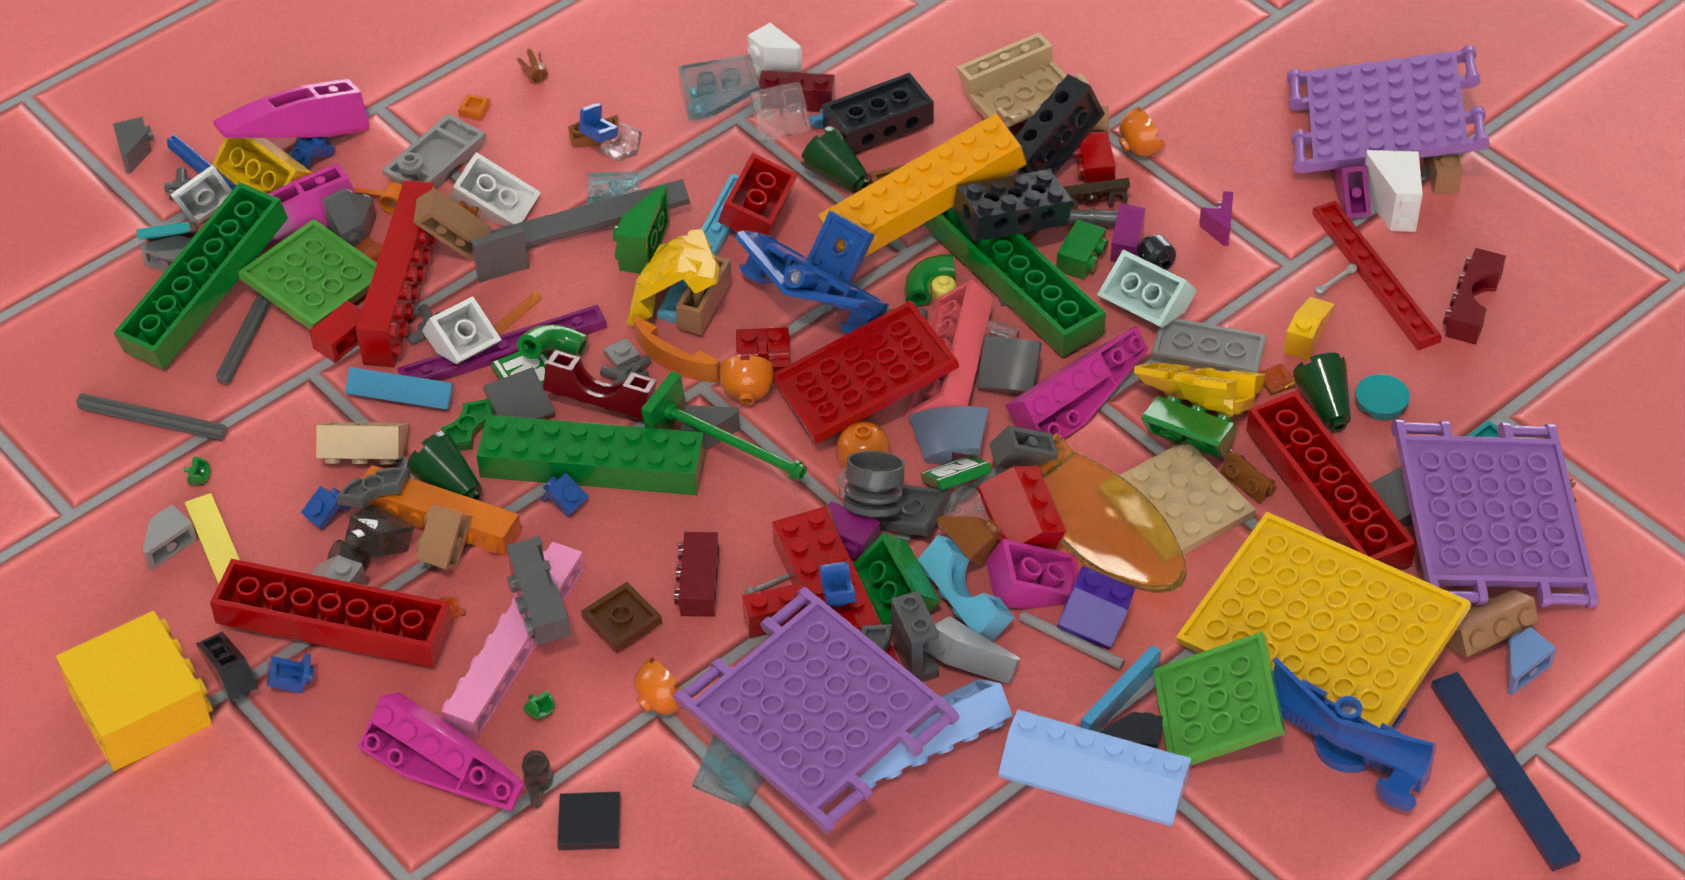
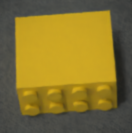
M154 610L56 655L68 692L113 772L212 725L209 713L213 709L206 697L207 690L201 678L196 679L194 677L195 670L189 658L184 659L181 656L184 653L177 638L172 640L169 636L172 633L165 619L159 620Z

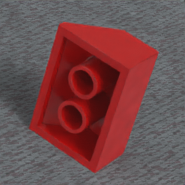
M1013 466L978 485L977 490L989 519L995 522L1001 529L999 535L1003 539L1056 550L1067 531L1038 466Z

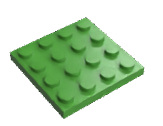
M313 219L238 272L240 280L305 327L312 329L315 324L321 322L346 301L353 304L367 294L377 263Z
M1263 631L1153 669L1160 715L1163 716L1162 726L1166 750L1173 754L1191 758V765L1286 734L1267 637Z

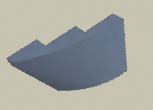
M949 406L931 408L910 414L909 423L915 432V438L918 446L921 448L924 462L943 465L953 461L955 453L979 456L989 408Z

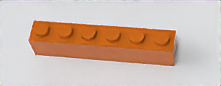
M371 465L362 479L376 474L375 471L382 468ZM409 478L401 494L380 496L369 502L364 508L367 511L384 514L391 519L410 523L417 528H425L424 519L432 505L445 506L472 515L473 518L465 544H472L484 548L488 552L504 556L508 554L506 546L515 543L522 532L519 514L412 478Z

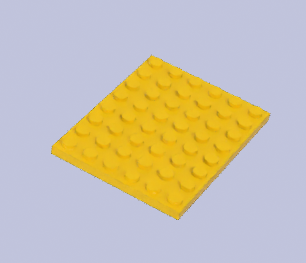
M1266 512L1177 634L1176 640L1178 644L1201 653L1263 631L1267 637L1273 670V660L1277 657L1301 681L1304 679L1326 691L1328 700L1336 703L1343 696L1355 697L1362 704L1361 718L1378 727L1382 723L1391 727L1470 610L1471 602Z

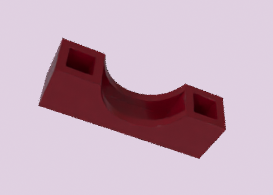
M1475 247L1472 257L1467 256L1463 272H1466V274H1460L1456 287L1459 292H1453L1450 301L1452 310L1447 309L1444 316L1443 325L1447 326L1445 337L1474 345L1477 344L1487 308L1480 305L1474 296L1483 292L1497 290L1503 274L1506 255Z
M555 350L546 362L543 390L557 396H565L578 400L581 403L592 404L608 411L619 412L631 418L643 420L641 408L655 392L657 380L631 372L620 383H603L586 371L581 357Z

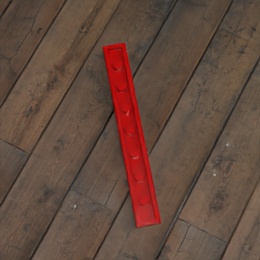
M1336 201L1314 207L1312 215L1349 263L1357 266L1356 272L1415 348L1421 350L1441 343L1442 335Z

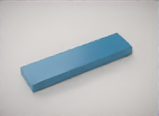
M349 367L345 394L450 410L454 383Z
M1154 645L1150 646L1081 718V728L1099 732L1154 674L1153 669L1158 668L1160 665L1161 650Z

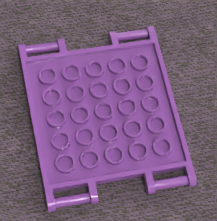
M1467 45L1460 51L1416 55L1408 58H1394L1386 61L1366 62L1349 66L1342 65L1335 68L1315 69L1313 71L1300 72L1297 69L1288 71L1287 81L1290 84L1291 92L1289 107L1294 111L1309 109L1311 132L1305 133L1303 130H1296L1291 134V141L1295 147L1294 170L1298 173L1365 165L1367 150L1419 152V158L1488 148L1490 141L1485 132V110L1483 107L1476 106L1470 111L1464 112L1461 89L1476 87L1480 84V75L1476 71L1475 58L1477 56L1475 47ZM1465 62L1466 75L1459 77L1457 63ZM1301 84H1307L1308 97L1301 96ZM1466 124H1474V138L1468 139ZM1306 145H1312L1313 159L1305 157Z
M1399 419L1392 421L1391 432L1396 440L1425 582L1437 587L1473 586L1474 591L1448 592L1469 600L1476 606L1487 605V587H1533L1537 589V604L1539 607H1550L1551 604L1584 605L1585 608L1597 607L1598 593L1555 424H1545L1543 427L1511 426L1510 423H1500L1498 426V437L1453 436L1449 421H1439L1438 423H1407ZM1407 434H1437L1438 436H1432V435H1407ZM1514 437H1543L1544 439ZM1550 588H1583L1584 594L1551 593Z
M806 587L799 590L797 597L771 618L767 617L760 623L763 631L770 637L731 669L722 660L717 658L710 664L711 668L684 690L680 689L673 694V699L681 708H685L811 818L825 834H829L835 828L834 824L860 801H866L873 795L870 787L860 777L895 746L901 743L913 757H917L923 751V746L949 724L953 725L960 719L958 712ZM804 605L807 606L795 617H793L789 622H787L783 627L780 626L783 622H785L789 617H791ZM717 677H720L719 680H717L713 685H711L707 690H705V691H704L701 695H699L695 700L692 699L695 695H697L701 690H703L707 685H709V684H710L712 681H714ZM937 711L941 714L918 736L914 738L910 735L933 713ZM848 787L854 790L827 815L822 812L827 805Z

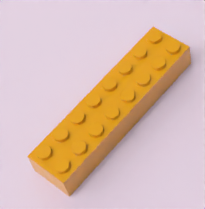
M995 113L818 214V217L823 225L828 212L834 211L874 233L875 236L868 248L866 257L953 207L958 185L1003 178L1025 166L1024 154L1021 145ZM843 239L837 243L839 253H842L846 246Z

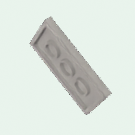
M1176 318L1163 328H1158L1151 360L1189 365L1193 368L1206 369L1208 367L1225 372L1238 370L1258 373L1267 335Z

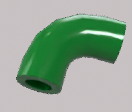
M953 254L927 257L912 267L905 280L906 302L911 300L918 307L925 306L931 301L930 287L936 277L942 275L950 276L955 280Z
M541 325L524 333L518 339L517 347L519 352L528 359H536L545 351L555 350L581 357L588 343V335L565 326Z

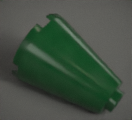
M833 126L823 129L826 132L821 137L815 135L806 145L801 155L804 159L801 165L852 194L869 185L868 172L837 128Z
M1336 352L1314 355L1310 357V363L1304 365L1302 361L1293 370L1294 380L1326 429H1331L1332 431L1343 430L1351 421L1346 360L1344 356L1340 358L1339 353Z
M445 431L434 433L421 443L424 448L419 453L414 450L407 462V468L410 469L411 475L417 479L475 500H479L481 497L482 487L452 436Z

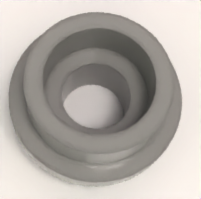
M409 152L398 159V167L405 175H416L422 169L423 158L417 153Z

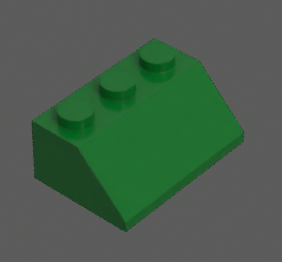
M1157 396L1143 413L1141 420L1149 433L1179 444L1186 440L1198 451L1222 460L1226 459L1237 433L1236 426L1232 423L1233 420L1222 414H1217L1216 417L1206 414L1207 410L1197 405H1192L1191 408L1181 405L1182 401L1172 396H1166V399Z
M883 532L853 564L882 625L891 624L892 598L918 591L929 613L941 602L905 539Z

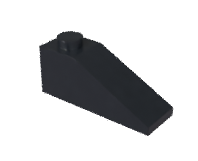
M223 631L196 643L216 681L230 701L242 699L248 696L250 691L257 689L246 658Z

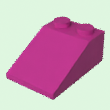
M1002 539L986 559L994 596L1000 597L1007 607L1016 609L1065 605L1071 585L1079 572L1076 556L1073 554Z

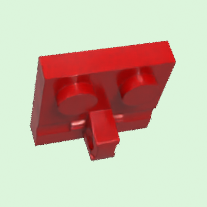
M789 327L736 329V356H741V360H750V356L765 358L772 363L774 373L790 365Z

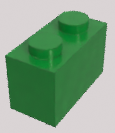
M1077 219L1057 252L1056 267L1064 274L1085 280L1090 271H1095L1100 254L1104 255L1107 250L1108 240H1105L1106 228Z

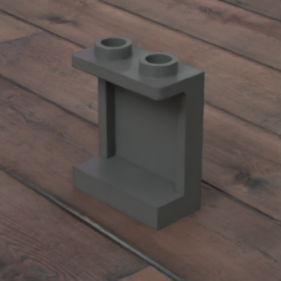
M916 591L892 598L891 624L893 632L891 642L903 667L921 682L938 678L939 669L933 656L923 649L926 642L938 639L939 632L920 593Z

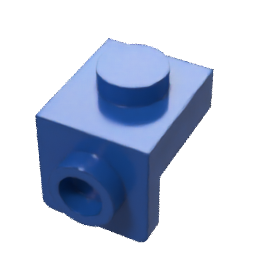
M599 103L580 110L579 132L592 138L595 142H606L608 139L618 136V127L601 118L602 105Z
M297 137L291 157L309 169L313 157L333 156L335 147L327 141L326 137Z
M565 473L560 479L554 476L543 487L546 492L540 499L544 502L549 498L569 517L589 496Z
M320 486L301 513L318 528L324 530L340 508L349 511L351 507L338 505L336 497L340 493L339 490L333 487L330 491Z
M848 562L821 565L819 567L821 586L826 604L828 606L842 607L848 603L856 602L855 590L850 580Z
M305 653L300 662L272 656L268 662L267 686L301 693L306 682L310 683L313 678L314 666L310 665L311 654Z

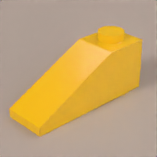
M1309 297L1295 313L1287 329L1284 353L1309 361L1334 310L1335 304Z

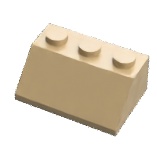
M326 422L316 425V458H325V463H341V459H352L353 464H367L368 459H379V464H396V459L404 457L409 423Z

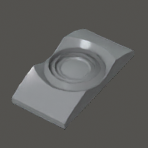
M447 114L382 169V173L402 185L404 180L434 182L436 189L442 186L449 173L455 167L468 163L472 159L475 152L478 151L486 139V133ZM409 152L417 153L423 158L421 171L411 176L405 175L398 167V159Z

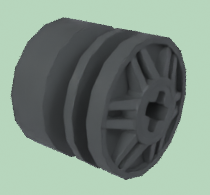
M860 451L847 457L845 477L849 482L845 484L843 506L855 514L870 517H886L900 512L903 493L900 485L904 481L905 461L894 454L880 451Z

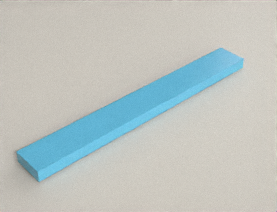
M730 175L702 227L711 246L709 249L715 256L719 255L732 230L718 223L724 203L739 177L738 175ZM684 280L671 285L657 311V319L677 323L676 305L688 286Z

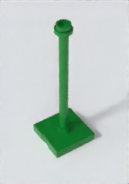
M671 371L641 408L645 428L671 429L678 420L789 473L788 477L793 481H801L806 474L807 466L803 465L802 461L796 460L792 463L684 412V407L687 404L683 392L682 377L679 373Z

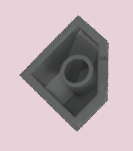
M343 188L322 199L329 230L355 248L367 242L376 218L371 196L355 194L352 190Z

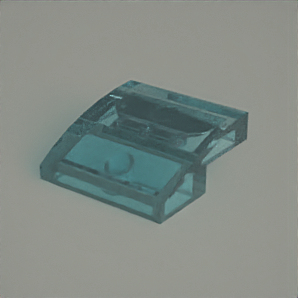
M639 171L588 173V204L639 191Z

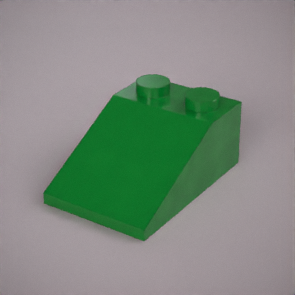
M660 185L624 214L619 226L614 227L613 241H616L615 259L618 260L619 271L641 274L646 264L651 261L658 246L661 245L670 223L667 185Z

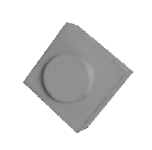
M627 338L604 348V356L615 369L623 365L629 366L633 361L637 362L640 359V353Z

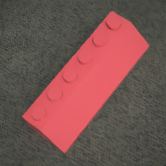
M972 279L937 298L934 301L929 321L930 326L956 357L960 367L911 393L905 415L908 418L912 413L931 408L968 406L993 302V297Z

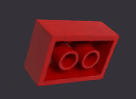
M752 153L724 203L718 223L738 232L744 230L769 236L792 192L798 174Z

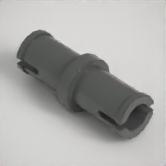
M1090 207V210L1071 209L1068 225H1074L1078 219L1093 225L1115 226L1118 210H1096L1094 207Z

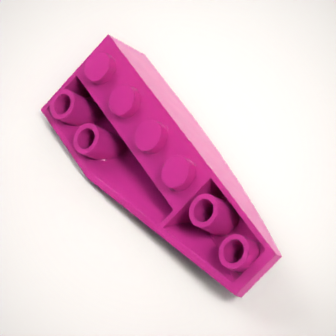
M349 79L305 85L285 90L237 108L213 121V125L225 138L335 137L336 135L369 130L370 126L361 91Z
M338 163L295 180L269 193V195L281 200L288 220L266 246L280 243L313 219L328 228L322 199L343 188L352 190L355 193L349 177Z
M1137 326L1088 352L1006 404L1005 406L1016 427L1051 433L1054 443L1057 444L1085 425L1148 351Z
M400 692L381 695L358 745V748L403 777L509 811L514 809L525 786L521 779L488 751L458 729Z

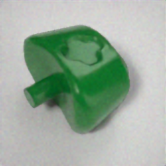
M195 456L192 458V467H184L183 472L188 473V485H203L208 481L210 465L207 460Z
M544 691L536 697L530 694L528 696L529 700L523 707V711L536 720H540L553 712L555 702L548 691Z

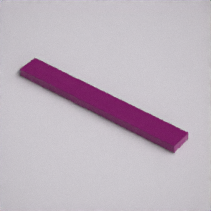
M594 305L500 335L501 342L458 364L441 355H436L398 367V375L443 381L490 366L491 362L519 352L517 347L518 339L536 326L560 325L587 335L606 329L607 322L599 306Z

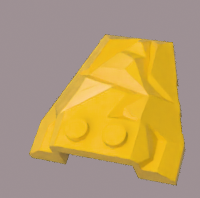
M702 229L689 230L687 236H678L676 239L658 246L651 261L646 264L641 275L636 280L627 321L630 327L634 326L633 318L635 316H639L644 320L652 317L657 292L681 280H684L695 294L717 283L720 267L714 260L715 255L709 249L711 248L710 243Z
M1159 362L1134 367V373L1145 384L1164 391L1167 396L1182 400L1187 399L1193 405L1217 411V414L1227 417H1233V414L1242 415L1243 411L1254 407L1256 393H1260L1265 381V374L1238 370L1225 372L1206 367V369L1197 368L1190 371L1191 366Z

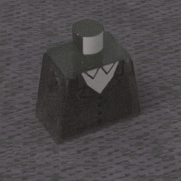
M371 504L351 516L345 542L348 547L352 549L358 548L373 557L403 553L409 549L415 526L376 504Z

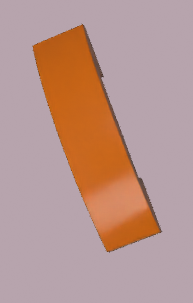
M639 316L633 318L635 337L638 344L656 363L669 371H674L690 379L705 382L720 381L719 360L701 350H698L691 356L660 339L657 326Z

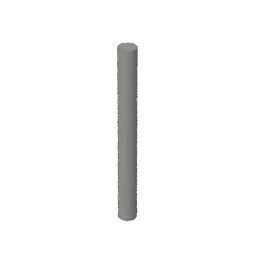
M1022 611L1020 614V622L1118 670L1123 668L1125 664L1124 659L1059 629L1057 626L1026 611Z

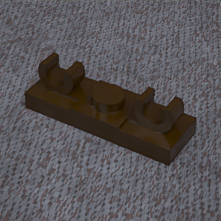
M1129 178L1063 186V188L1073 200V210L1078 208L1077 201L1084 200L1085 203L1099 201V198H1102V196H1108L1107 204L1109 207H1113V197L1115 196L1121 198V203H1127L1128 197L1126 192L1130 188Z

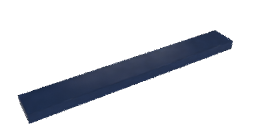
M1459 672L1432 680V690L1551 871L1553 872L1579 862L1581 858L1580 853Z

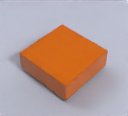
M467 94L458 109V114L461 117L482 121L491 106V101L489 98Z

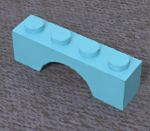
M938 535L917 559L923 566L926 576L938 586V593L953 606V613L972 630L994 642L1015 618L1000 597L985 593L972 597L967 589L965 580L969 559L951 538Z

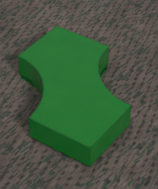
M488 399L463 403V410L460 416L451 424L440 428L441 431H445L452 436L460 451L473 449V440L477 433L484 429L487 415H493Z

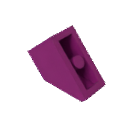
M1367 165L1334 169L1337 197L1346 215L1350 219L1372 217Z
M1120 203L1111 242L1110 261L1116 262L1123 250L1138 256V248L1144 235L1146 208Z
M833 501L829 503V515L850 559L857 560L880 537V522L867 516L855 514Z

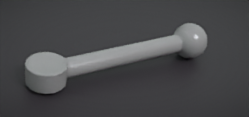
M1349 264L1345 271L1323 286H1316L1315 294L1317 296H1324L1326 290L1349 273H1355L1357 266Z
M787 572V574L757 587H748L745 590V594L759 592L790 579Z

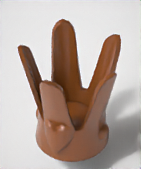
M528 49L527 55L531 67L521 58H517V61L529 75L530 81L534 84H540L548 77L547 68L542 62L541 52L538 53L539 64L533 51Z

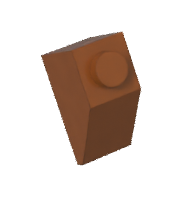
M940 516L937 519V522L970 561L980 565L986 561L987 557L1003 539L999 535L1001 529L991 519L986 521L977 516Z

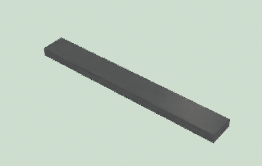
M683 179L662 184L667 185L669 209L690 204ZM660 185L491 230L490 234L521 225L524 231L525 245L528 248L620 223L624 214Z

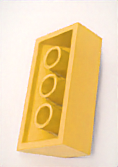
M225 138L212 163L216 169L237 185L241 182L267 194L312 174L310 170L266 138Z

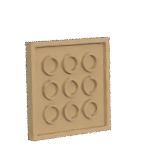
M1186 440L1098 486V494L1164 565L1255 517L1256 509Z

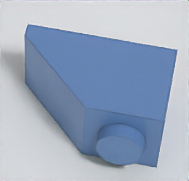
M1532 627L1527 628L1522 633H1515L1507 643L1509 646L1506 655L1507 693L1511 696L1550 668L1554 660L1557 648Z

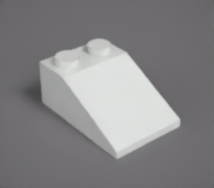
M475 152L448 197L481 220L509 226L523 222L541 192Z

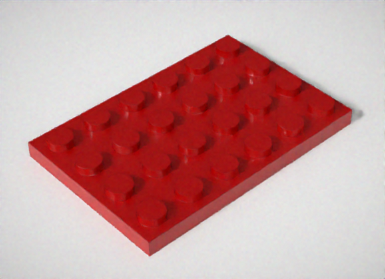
M910 300L775 372L773 383L814 442L818 444L844 430L846 427L861 421L956 370L960 366L956 357Z

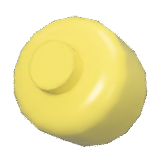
M942 275L936 277L931 283L932 299L935 301L937 298L957 288L955 280L950 276Z

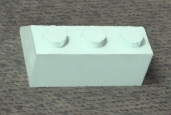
M1123 250L1097 295L1163 328L1185 313L1197 290L1187 280Z

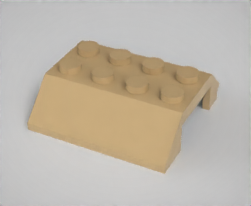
M1040 32L957 66V73L969 103L984 119L996 113L1006 127L1032 117L1041 104L1056 89V86L1067 76L1052 61L1053 45ZM1081 73L1076 74L1077 79L1088 84V80Z

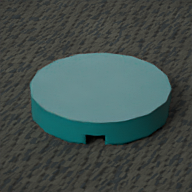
M1387 374L1367 376L1359 382L1355 390V403L1362 413L1365 411L1371 414L1370 417L1376 420L1398 418L1409 406L1410 392L1407 386L1398 378Z

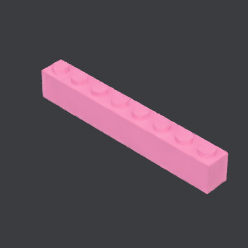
M552 542L548 549L543 551L545 561H549L551 567L549 572L554 584L558 587L564 604L585 570L583 552ZM517 592L513 596L508 611L500 616L498 626L493 634L487 636L484 648L479 655L473 658L469 671L465 677L459 679L456 691L451 699H447L442 707L444 721L475 740L481 735L537 646L534 636L527 635L523 619H526L525 613L519 614L515 602V598L518 597Z

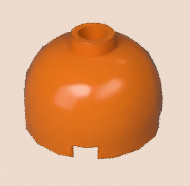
M1137 106L1124 116L1120 123L1119 131L1121 138L1118 141L1125 152L1130 150L1136 156L1150 157L1166 147L1163 138L1159 141L1157 140L1156 136L1159 131L1148 114L1140 109V106Z
M741 356L728 358L720 365L721 386L726 395L740 404H752L754 401L767 395L771 389L774 377L773 365L770 361L758 356H750V360H741Z
M862 421L846 427L840 434L836 447L837 461L841 463V468L846 471L847 457L852 453L880 451L891 454L888 435L878 425L871 422Z
M651 656L636 673L634 688L639 695L636 701L647 713L651 709L661 715L676 713L681 709L673 699V694L680 690L678 681Z

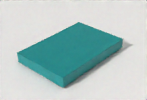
M182 222L136 229L137 237L141 240L192 234L198 231L196 222Z

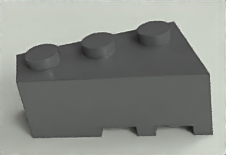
M540 536L506 546L511 576L507 577L511 593L517 592L518 597L515 598L518 612L519 614L525 613L526 619H523L527 635L534 636L537 646L571 636L568 616L558 587L554 584L549 572L551 570L549 561L544 559L543 544Z

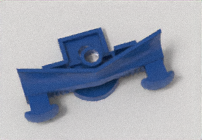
M834 211L828 212L808 257L766 234L743 230L735 235L737 241L749 253L746 263L739 264L741 272L747 278L761 284L774 283L785 296L820 301L851 312L846 323L840 322V327L845 334L884 315L888 308V303L852 283L875 234ZM843 239L846 246L844 251L839 253L837 243Z
M1275 657L1273 660V672L1282 716L1285 720L1290 721L1291 724H1296V727L1300 726L1301 730L1306 729V732H1311L1314 735L1313 745L1320 760L1328 767L1346 773L1362 772L1371 765L1372 769L1376 768L1377 771H1381L1382 774H1387V777H1389L1387 781L1383 778H1378L1376 782V792L1380 799L1397 810L1411 811L1414 809L1416 799L1412 792L1420 793L1430 779L1436 745L1434 742L1410 737L1396 730L1405 719L1407 709L1403 708L1391 727L1385 723L1378 727L1361 718L1363 708L1357 698L1343 696L1334 703L1327 699L1326 691L1304 679L1301 681Z

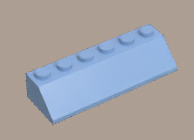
M977 679L941 696L943 700L958 712L960 719L953 725L949 724L923 746V751L917 757H913L899 743L865 772L860 779L871 789L876 786V781L884 777L885 779L894 778L902 773L901 769L909 765L915 767L928 761L927 757L936 752L937 754H943L951 751L954 748L953 744L961 740L968 742L980 736L979 732L984 729L992 730L1005 724L1004 720L1012 717L1013 714L1001 683ZM937 711L933 713L910 735L914 738L918 736L941 714Z
M1017 710L1008 732L998 777L1172 827L1189 780L1191 758Z

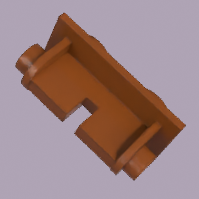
M1233 450L1229 451L1220 473L1257 503L1261 504L1266 493L1272 495L1276 491L1275 481L1259 472L1245 460L1243 455H1238Z

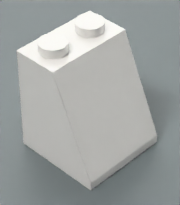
M1367 150L1365 165H1367L1371 205L1390 231L1416 232L1423 195L1419 152Z

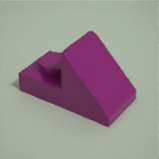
M1223 191L1222 201H1217L1216 208L1202 207L1200 211V227L1223 246L1229 245L1233 192Z

